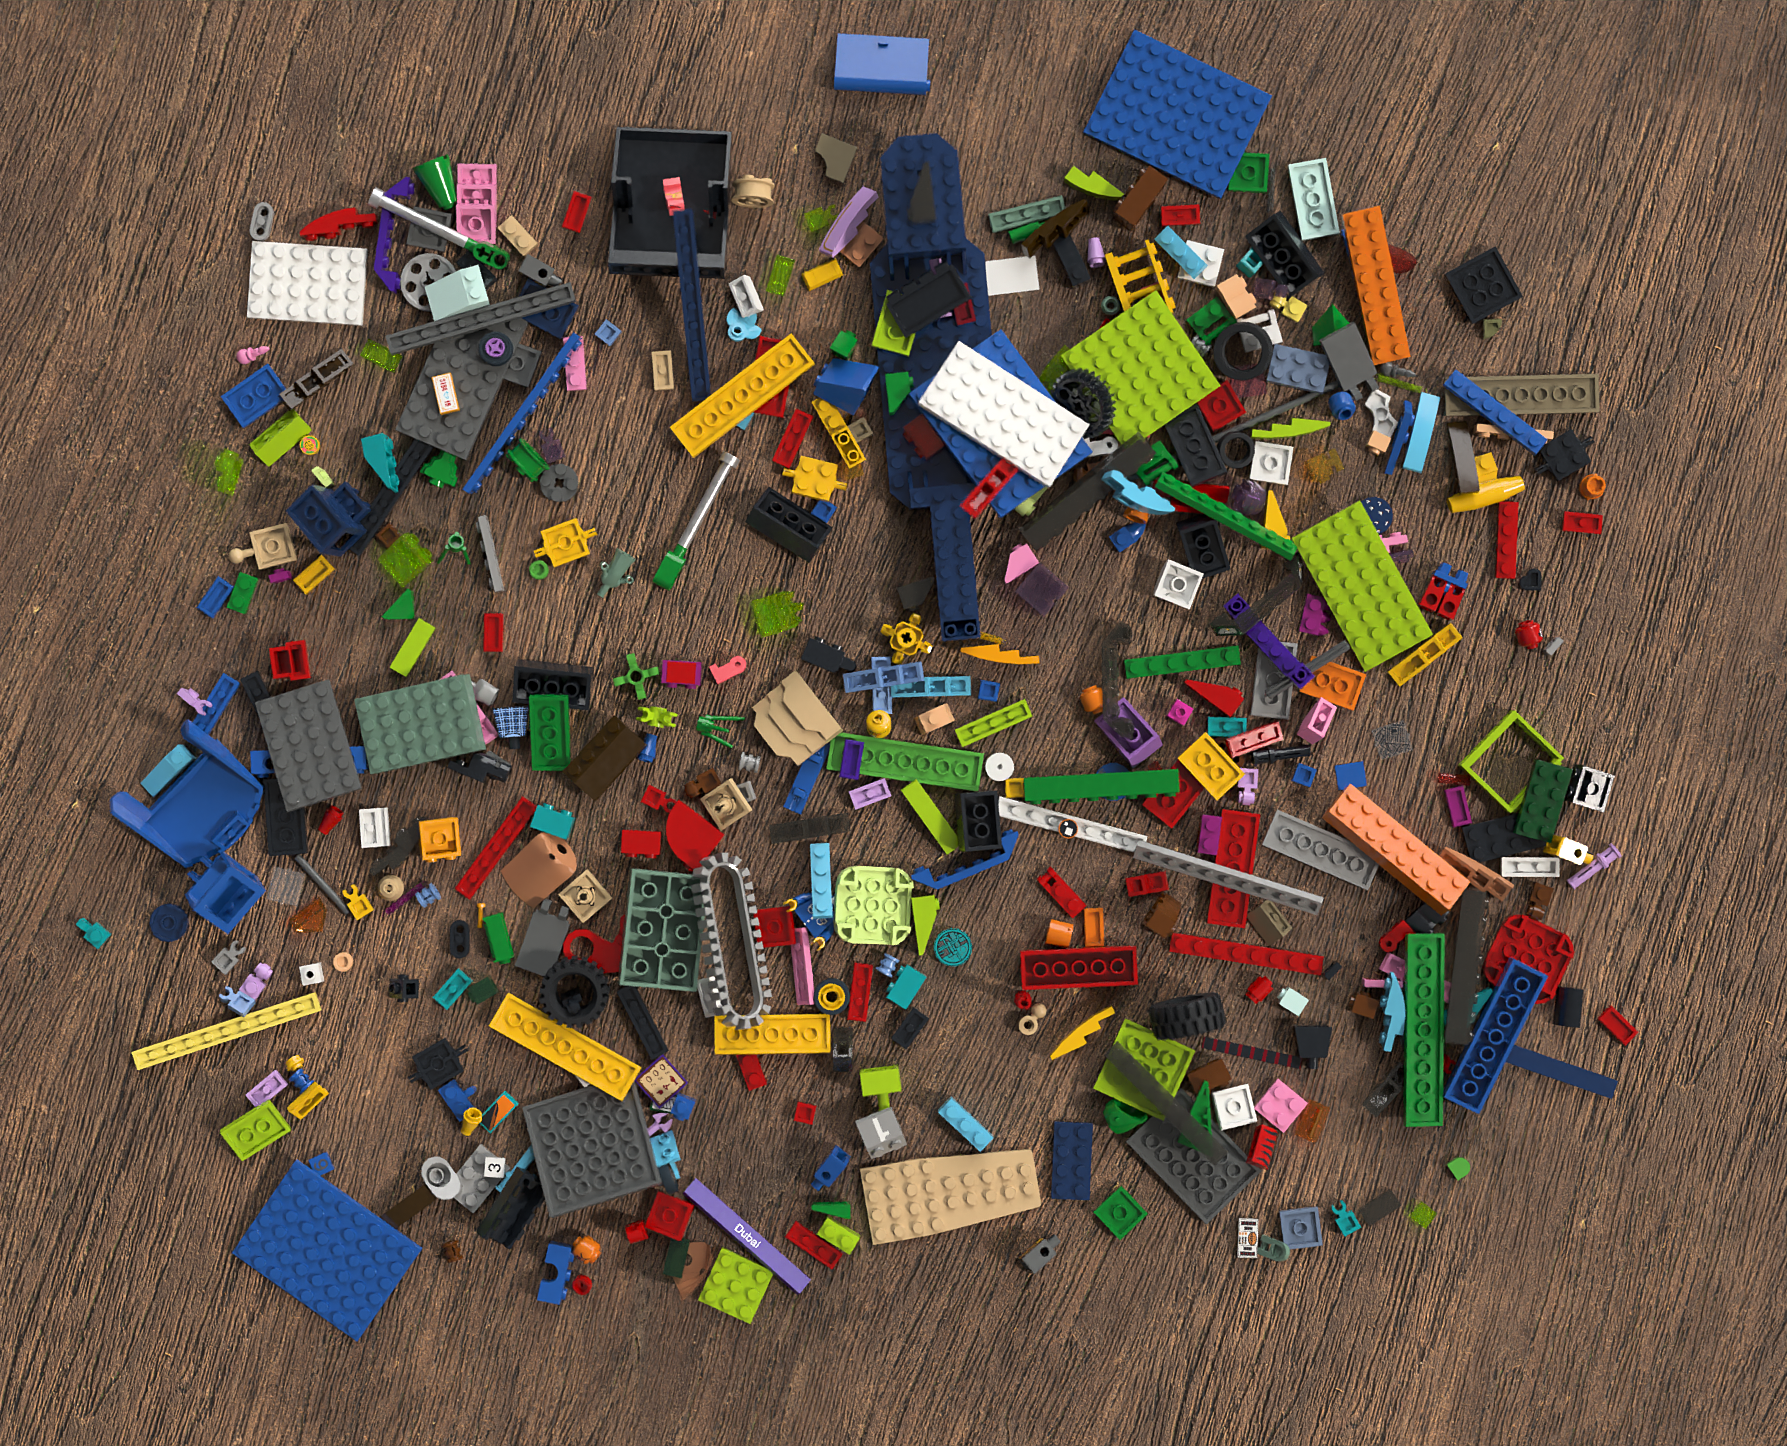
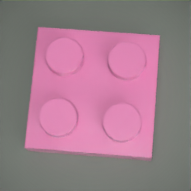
M1277 1078L1254 1106V1109L1284 1133L1308 1103Z

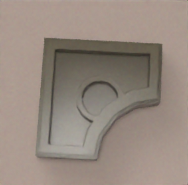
M822 133L815 152L826 162V177L844 184L858 147Z

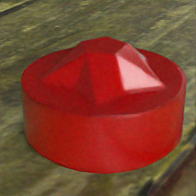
M578 1275L572 1282V1288L577 1294L586 1295L592 1288V1281L586 1275Z

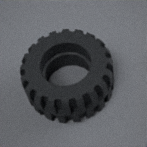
M1215 992L1198 993L1168 999L1153 1004L1149 1008L1153 1035L1157 1040H1174L1202 1035L1223 1028L1226 1023L1221 996Z

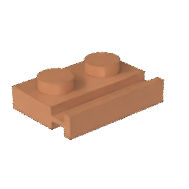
M864 221L856 228L858 234L840 251L859 269L884 240L881 235Z

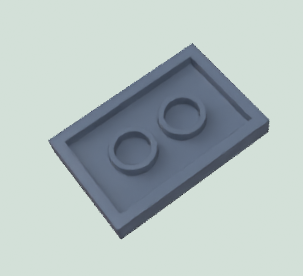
M1275 344L1266 382L1323 394L1330 363L1324 354Z

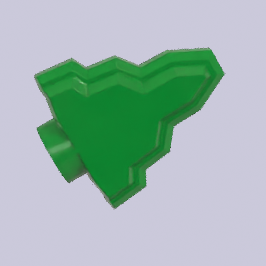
M440 451L438 456L432 457L429 463L423 465L420 473L428 476V483L443 488L444 484L456 487L458 481L456 476L458 467L455 464L456 456Z

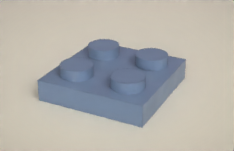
M1317 1206L1279 1211L1282 1240L1288 1245L1289 1249L1323 1245Z

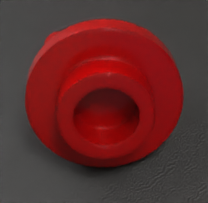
M1446 1054L1443 1055V1072L1451 1074V1071L1448 1070L1450 1063L1455 1065L1456 1062Z

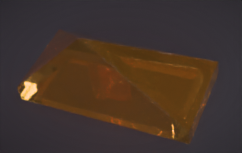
M318 897L289 919L293 930L296 933L323 932L327 909L322 899Z

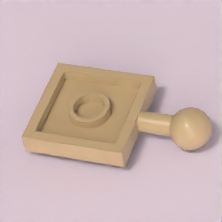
M288 523L249 532L253 548L246 550L235 548L228 555L229 560L235 564L242 562L246 557L255 555L259 570L297 561Z

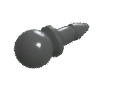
M1392 362L1380 365V372L1384 376H1416V373L1413 371L1399 368L1398 364L1394 365Z

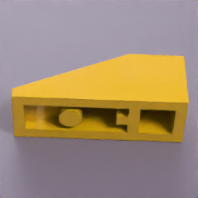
M1268 490L1266 492L1263 527L1273 530L1279 536L1290 540L1274 493ZM1261 545V549L1270 550V549L1264 547L1263 545Z

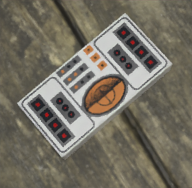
M1238 1218L1237 1257L1257 1258L1258 1219Z

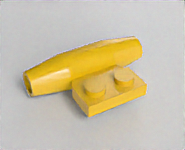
M1490 452L1475 457L1480 492L1462 495L1457 493L1447 498V505L1451 513L1476 510L1504 501L1525 490L1524 482L1520 475L1497 479L1498 469Z

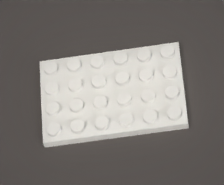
M252 241L247 318L363 326L368 249Z

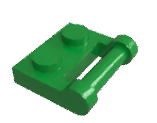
M1218 297L1214 298L1186 320L1196 335L1199 336V339L1201 341L1204 340L1207 346L1211 345V342L1226 327L1237 323ZM1224 317L1226 319L1223 324L1207 336L1204 334L1203 331L1220 318Z
M1161 441L1156 442L1128 459V464L1144 486L1150 485L1151 481L1161 476L1163 472L1166 473L1171 469L1178 468L1176 460L1170 455ZM1167 461V463L1164 464L1163 466H1161V467H1159L1158 469L1154 470V471L1151 472L1150 474L1145 475V473H1147L1148 471H1150V470H1152L1153 468L1157 467V466L1160 465L1161 463Z

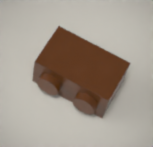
M1221 1057L1186 1073L1196 1095L1203 1080L1209 1082V1094L1212 1092L1211 1089L1217 1086L1219 1089L1229 1084L1228 1081L1232 1080Z

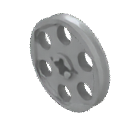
M432 253L418 255L411 259L402 271L400 280L402 293L406 300L415 308L432 312L430 304L421 306L419 303V299L422 296H427L425 290L427 285L425 283L428 281V276L436 282L442 279L446 273L452 274L456 270L446 258ZM433 259L440 261L438 269L430 268V262ZM414 264L421 265L422 270L419 274L412 273L411 267ZM409 282L416 284L414 292L406 290V285Z

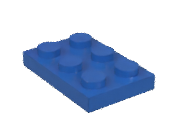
M266 364L223 394L221 398L242 428H246L282 402L278 395L286 390V387L271 366Z

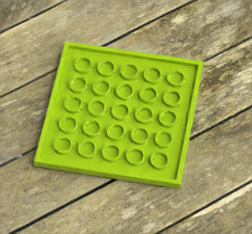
M1156 290L1061 355L1069 370L1082 368L1083 370L1088 369L1089 373L1095 371V377L1101 375L1100 380L1106 381V387H1111L1109 393L1114 394L1111 398L1116 401L1113 404V407L1116 408V411L1113 413L1116 416L1112 419L1113 423L1109 426V429L1124 451L1139 443L1221 386Z

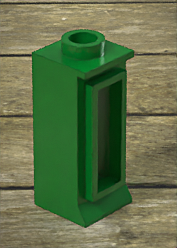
M503 912L482 918L486 923L484 927L492 957L496 959L493 962H499V965L511 962L510 958L515 956Z

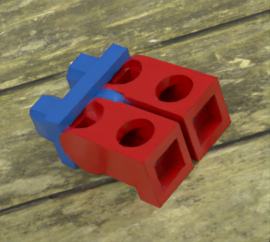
M1442 562L1437 570L1433 571L1417 606L1431 613L1435 612V615L1451 621L1454 620L1467 588L1468 573L1457 570L1455 577L1449 576L1448 574L1452 566Z

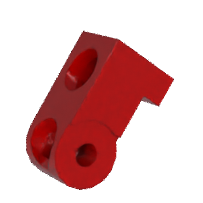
M1400 919L1381 936L1379 946L1385 952H1392L1397 948V944L1405 938V934L1415 932L1403 919Z
M643 1219L626 1225L625 1230L630 1244L649 1238Z

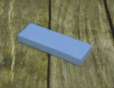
M871 657L872 669L891 666V657ZM891 686L872 689L873 711L882 710L892 714Z

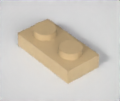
M512 215L498 227L502 234L524 257L538 245Z
M671 350L652 352L655 391L674 390Z

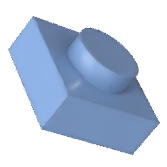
M606 319L595 335L611 347L622 331Z

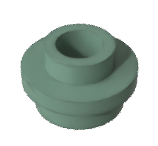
M1108 296L1103 299L1101 309L1106 315H1115L1120 309V302L1116 297ZM1113 303L1114 308L1108 309L1107 304Z

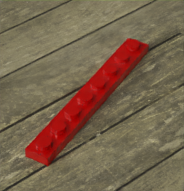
M1173 933L1171 935L1169 952L1320 976L1324 956L1180 933Z

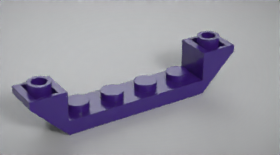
M405 177L386 191L384 196L396 202L395 198L410 200V196L414 194L415 184L412 183L410 177ZM382 208L374 270L393 294H397V290L401 288L399 274L397 272L385 271V268L389 266L387 251L391 249L392 238H389L390 230L393 231L394 229L393 213Z
M1236 594L1223 606L1243 632L1283 675L1300 690L1315 678L1314 674L1303 663H1300L1252 612L1251 607L1239 594Z

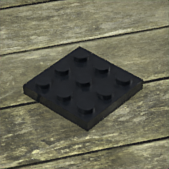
M1496 246L1444 274L1471 325L1523 297Z

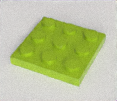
M722 1247L698 1301L751 1324L773 1273L764 1265Z

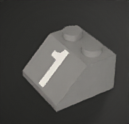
M892 1107L855 1121L871 1159L881 1157L890 1151L898 1150L907 1145Z

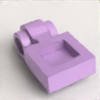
M1240 768L1245 775L1237 782V787L1244 788V790L1238 792V803L1242 805L1254 804L1255 793L1251 792L1250 788L1257 789L1258 769Z
M261 962L254 970L256 976L252 973L249 974L239 989L255 1000L267 985L262 980L265 979L267 981L273 973L270 966Z

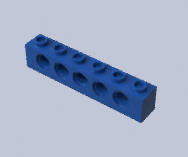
M350 747L357 773H364V769H369L365 747ZM269 750L250 751L251 774H257V778L269 777V773H275V769L268 767V761L271 759Z

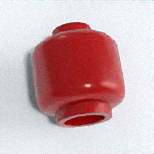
M1533 620L1523 621L1515 629L1518 644L1522 647H1527V649L1538 647V643L1543 639L1540 625L1533 622Z

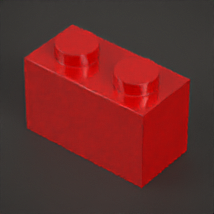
M622 830L621 853H626L625 857H637V854H645V858H656V855H661L662 832Z

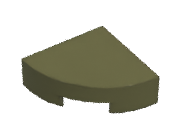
M1502 319L1482 320V340L1488 339L1498 332Z

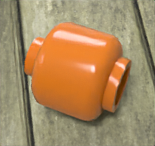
M1094 685L1082 690L1083 693L1080 695V700L1086 712H1092L1094 715L1104 711L1103 707L1107 705L1108 701L1101 687Z
M589 1235L583 1238L579 1236L572 1244L574 1246L573 1255L583 1264H593L601 1254L600 1244Z

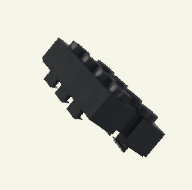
M517 1166L476 1232L485 1240L492 1238L498 1243L503 1244L507 1249H511L516 1239L519 1241L525 1232L523 1228L526 1223L530 1224L533 1220L535 1209L537 1207L540 1208L545 1201L540 1176L534 1173L531 1174Z

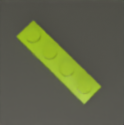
M1024 699L957 728L955 732L961 746L964 747L1033 716Z

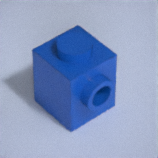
M678 1093L670 1113L674 1114L673 1117L678 1120H688L696 1099Z

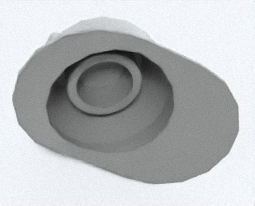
M431 1157L424 1162L421 1168V1175L431 1192L442 1200L454 1198L459 1193L460 1180L449 1163L441 1157Z

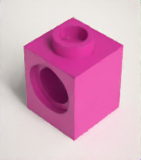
M1175 699L1166 717L1184 726L1194 709Z

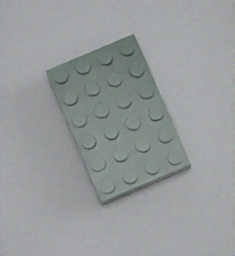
M462 674L354 699L370 774H379L486 749L470 674Z
M630 868L618 984L697 991L702 945L699 933H703V929L698 928L697 921L704 920L705 916H696L695 909L703 908L704 905H694L693 897L701 896L702 894L701 891L692 893L691 885L699 884L701 878L687 873Z

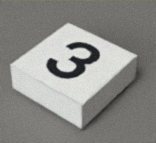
M486 1156L484 1176L504 1178L506 1158Z

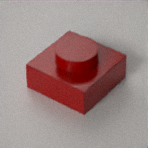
M798 1101L794 1121L812 1125L817 1105Z

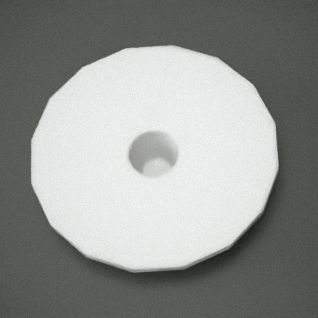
M995 753L987 759L986 772L991 779L1004 781L1012 775L1014 763L1007 754Z

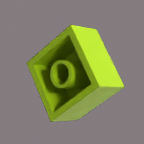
M891 1065L860 1069L863 1096L877 1095L879 1111L890 1107L888 1093L901 1091L899 1066Z

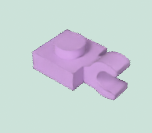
M181 688L177 692L199 714L206 715L203 711L204 705L212 707L209 701L200 700L198 698L199 694L191 688L189 690Z

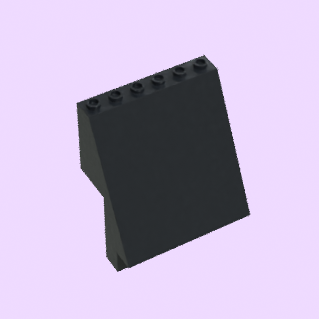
M617 127L611 180L614 207L608 258L609 274L679 277L673 216H669L666 206L663 180L680 177L684 209L693 208L699 277L725 279L728 252L732 132ZM714 212H717L716 219L713 218Z

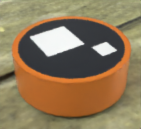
M1065 819L1059 824L1058 830L1064 838H1072L1077 834L1078 826L1075 821Z

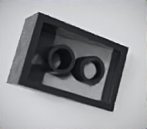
M1200 514L1176 522L1189 567L1203 573L1202 579L1231 570L1217 520L1206 514Z

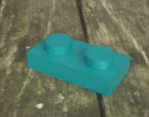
M1208 717L1207 734L1209 736L1232 737L1246 732L1247 718Z
M458 968L433 998L448 1010L473 980Z

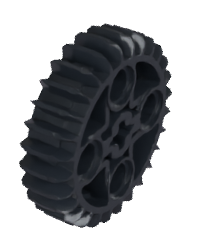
M1079 368L1077 370L1072 369L1057 378L1056 382L1052 385L1053 389L1050 393L1053 394L1052 398L1058 405L1089 424L1082 435L1083 438H1094L1106 431L1113 423L1112 419L1116 416L1113 413L1116 411L1113 404L1116 401L1111 398L1114 394L1109 393L1111 387H1106V381L1100 380L1101 375L1095 377V371L1089 373L1088 369L1083 370Z

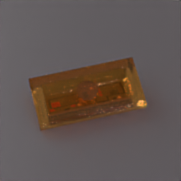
M1309 1099L1295 1135L1316 1143L1330 1107Z

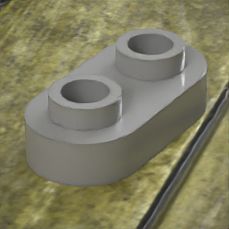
M261 202L254 208L250 235L257 241H264L270 235L274 209L268 203ZM267 210L268 214L262 216V211ZM259 229L264 230L262 235H258Z

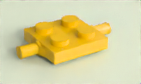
M805 456L800 457L799 465L795 470L784 468L782 476L793 478L792 494L828 503L834 488L846 491L847 483L836 481L838 464Z
M577 518L540 531L544 540V547L533 550L535 557L547 554L555 568L590 555L587 538L597 535V532H594L596 531L595 528L583 531Z

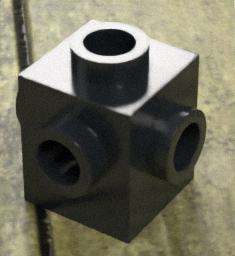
M399 974L397 978H389V998H397V1002H408L409 999L419 998V979L409 978L407 974Z

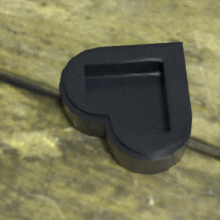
M1538 569L1528 570L1526 576L1521 577L1518 581V586L1522 590L1541 591L1542 575Z

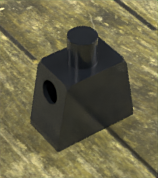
M1293 1025L1298 1057L1307 1058V1069H1318V1058H1327L1332 1027L1329 1025Z

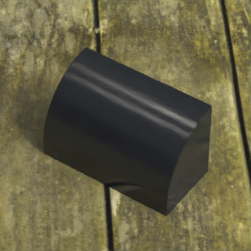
M1557 987L1554 1025L1580 1028L1583 989Z

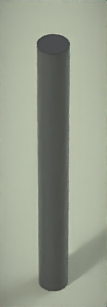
M302 855L296 856L295 860L328 897L345 915L351 912L349 907Z

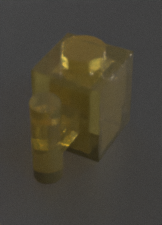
M1335 448L1328 451L1331 457L1328 460L1325 454L1322 453L1304 462L1313 483L1319 481V484L1330 480L1329 476L1334 474L1331 466H1335L1337 472L1344 469Z

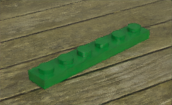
M1239 646L1124 660L1126 679L1241 665Z

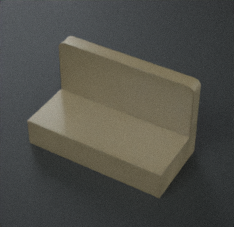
M1264 900L1257 908L1247 914L1248 920L1267 945H1271L1281 939L1292 929L1285 917L1270 900Z

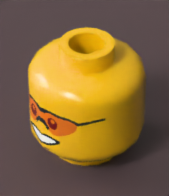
M882 710L871 712L866 719L868 733L874 738L886 737L891 731V718L889 714Z

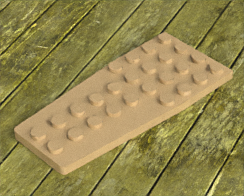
M1030 1149L917 1158L860 1168L873 1245L929 1236L1041 1206L1034 1158Z

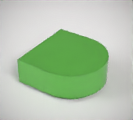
M1456 1157L1446 1164L1458 1181L1470 1171V1164L1463 1157Z

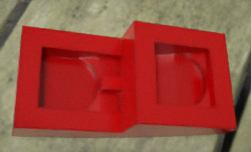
M1166 871L1125 878L1129 897L1169 890Z

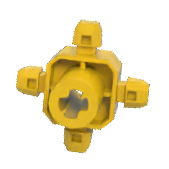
M916 613L910 616L909 624L906 622L898 623L895 629L892 628L893 626L884 624L880 631L887 637L891 636L890 645L892 649L897 651L892 657V662L900 665L903 662L904 654L912 656L916 654L918 649H921L920 652L928 654L933 647L926 641L922 642L924 635L922 630L916 627L920 624L921 616ZM909 634L912 641L910 643L907 641V644L903 643L902 635Z

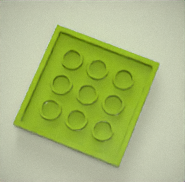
M1125 1018L1093 1089L1164 1121L1195 1050L1174 1040H1157L1152 1030Z

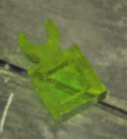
M835 204L830 205L826 211L819 207L804 213L811 233L829 226L827 220L837 219L839 214L832 215L830 213L832 209L836 208Z

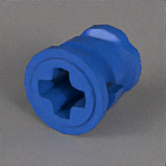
M302 1068L289 1078V1081L294 1082V1086L300 1089V1094L314 1082V1080L310 1081L308 1079L309 1076L303 1073L304 1070Z

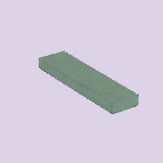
M1061 195L990 213L988 218L992 234L1025 226L1036 221L1048 220L1064 210L1065 205Z

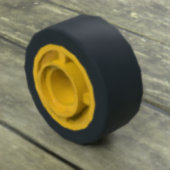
M828 978L821 981L814 991L815 1005L826 1015L841 1013L846 1009L850 1000L848 987L837 978ZM830 991L837 994V999L833 1002L828 1001L826 997Z

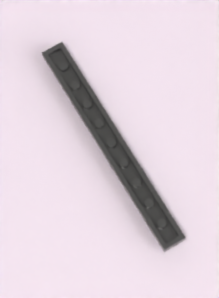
M571 282L389 334L385 337L390 354L395 355L576 302Z

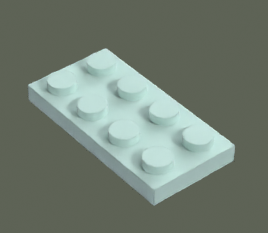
M1326 158L1289 164L1287 167L1301 240L1338 235L1340 231Z

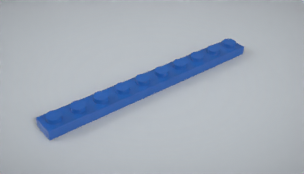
M574 332L464 486L463 490L468 494L476 493L481 488V481L484 476L488 477L493 470L492 465L503 457V450L506 445L510 446L512 444L516 431L524 427L528 414L532 415L538 406L536 405L540 398L543 399L548 393L547 387L551 382L555 383L560 375L558 373L559 370L568 365L571 360L569 356L573 351L576 352L580 348L582 337Z

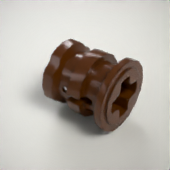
M459 1239L440 1245L441 1248L445 1249L444 1255L447 1256V1263L463 1258V1255L459 1252L461 1251L460 1246L458 1247L457 1245Z

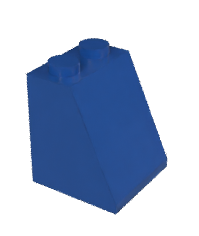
M833 358L829 365H824L821 371L822 376H817L813 384L816 386L813 394L854 416L867 395L879 367Z

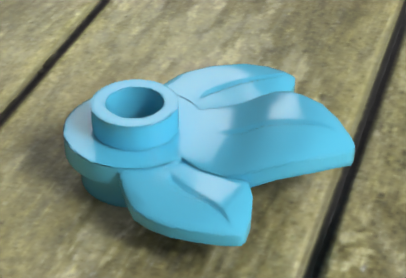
M732 308L726 319L729 325V338L738 342L745 338L754 339L758 337L762 330L755 325L757 314L742 318L740 312L736 308ZM739 329L741 333L737 334L734 330Z

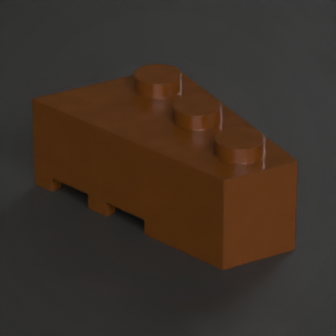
M1162 891L1141 923L1164 938L1167 936L1171 937L1176 929L1174 925L1182 903Z

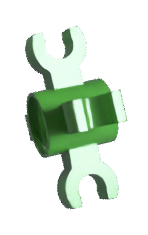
M635 654L626 655L630 670L627 675L614 678V686L631 683L635 685L638 700L645 699L647 697L643 683L646 678L659 675L658 667L647 670L639 669ZM635 671H639L642 676L638 682H634L631 678L632 673Z

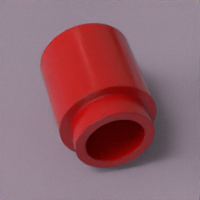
M1259 976L1247 988L1248 991L1245 995L1255 1004L1259 1001L1262 1002L1273 990L1271 987L1273 983L1266 976L1263 978Z

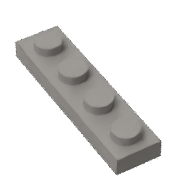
M486 515L478 517L479 522H476L478 533H482L483 540L480 541L482 551L486 552L487 559L484 561L486 570H490L491 578H489L490 588L494 589L496 593L503 592L504 586L489 520Z

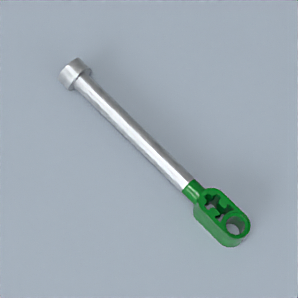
M377 187L372 192L368 205L376 209L380 206L473 252L476 259L496 269H503L509 264L510 255L507 251L487 241L477 242L384 196L385 191ZM482 247H485V252H487L484 255L480 254ZM496 255H502L505 258V263H497Z
M725 451L722 452L719 458L722 462L674 551H668L653 578L652 583L667 591L671 590L686 562V559L683 557L732 467L736 469L740 461Z

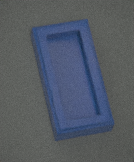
M218 576L196 608L209 617L214 618L232 593L234 586Z

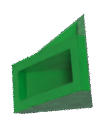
M1333 304L1312 327L1313 346H1321L1319 340L1349 324Z

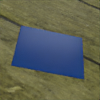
M1363 761L1335 765L1338 790L1345 789L1349 784H1352L1355 788L1367 786Z

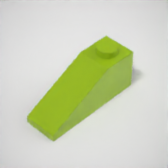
M934 895L911 898L919 956L924 954L937 915L936 910H940L939 899H935Z

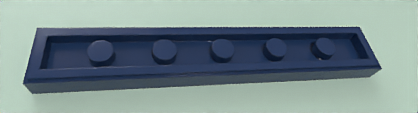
M1517 1045L1513 1046L1506 1060L1509 1064L1610 1099L1613 1098L1618 1083L1615 1079Z

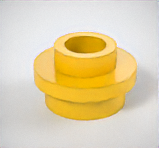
M296 1055L287 1060L285 1063L287 1071L296 1072L301 1069L304 1059Z

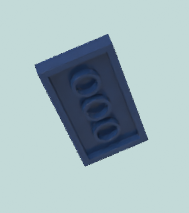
M1054 1121L1051 1199L1090 1200L1093 1123Z

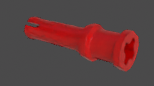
M1019 991L1015 994L1014 1002L1018 1008L1028 1009L1031 1006L1032 998L1028 992Z

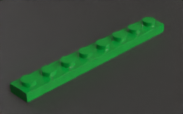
M1163 472L1155 485L1156 488L1290 561L1298 548L1293 541L1285 539L1275 531L1268 530L1258 522L1246 518L1240 512L1233 511L1226 507L1225 504L1211 499L1207 494L1200 493L1190 485L1178 481L1172 475Z

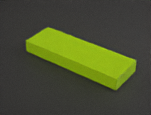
M419 618L390 668L407 677L436 627Z

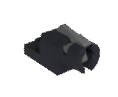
M488 751L486 754H474L469 767L466 766V762L460 759L450 761L447 767L482 783L486 782L488 776L489 779L505 783L512 769L509 762L492 751Z

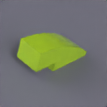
M1073 166L1064 178V182L1074 189L1097 198L1120 200L1124 196L1121 191L1094 171L1088 177Z

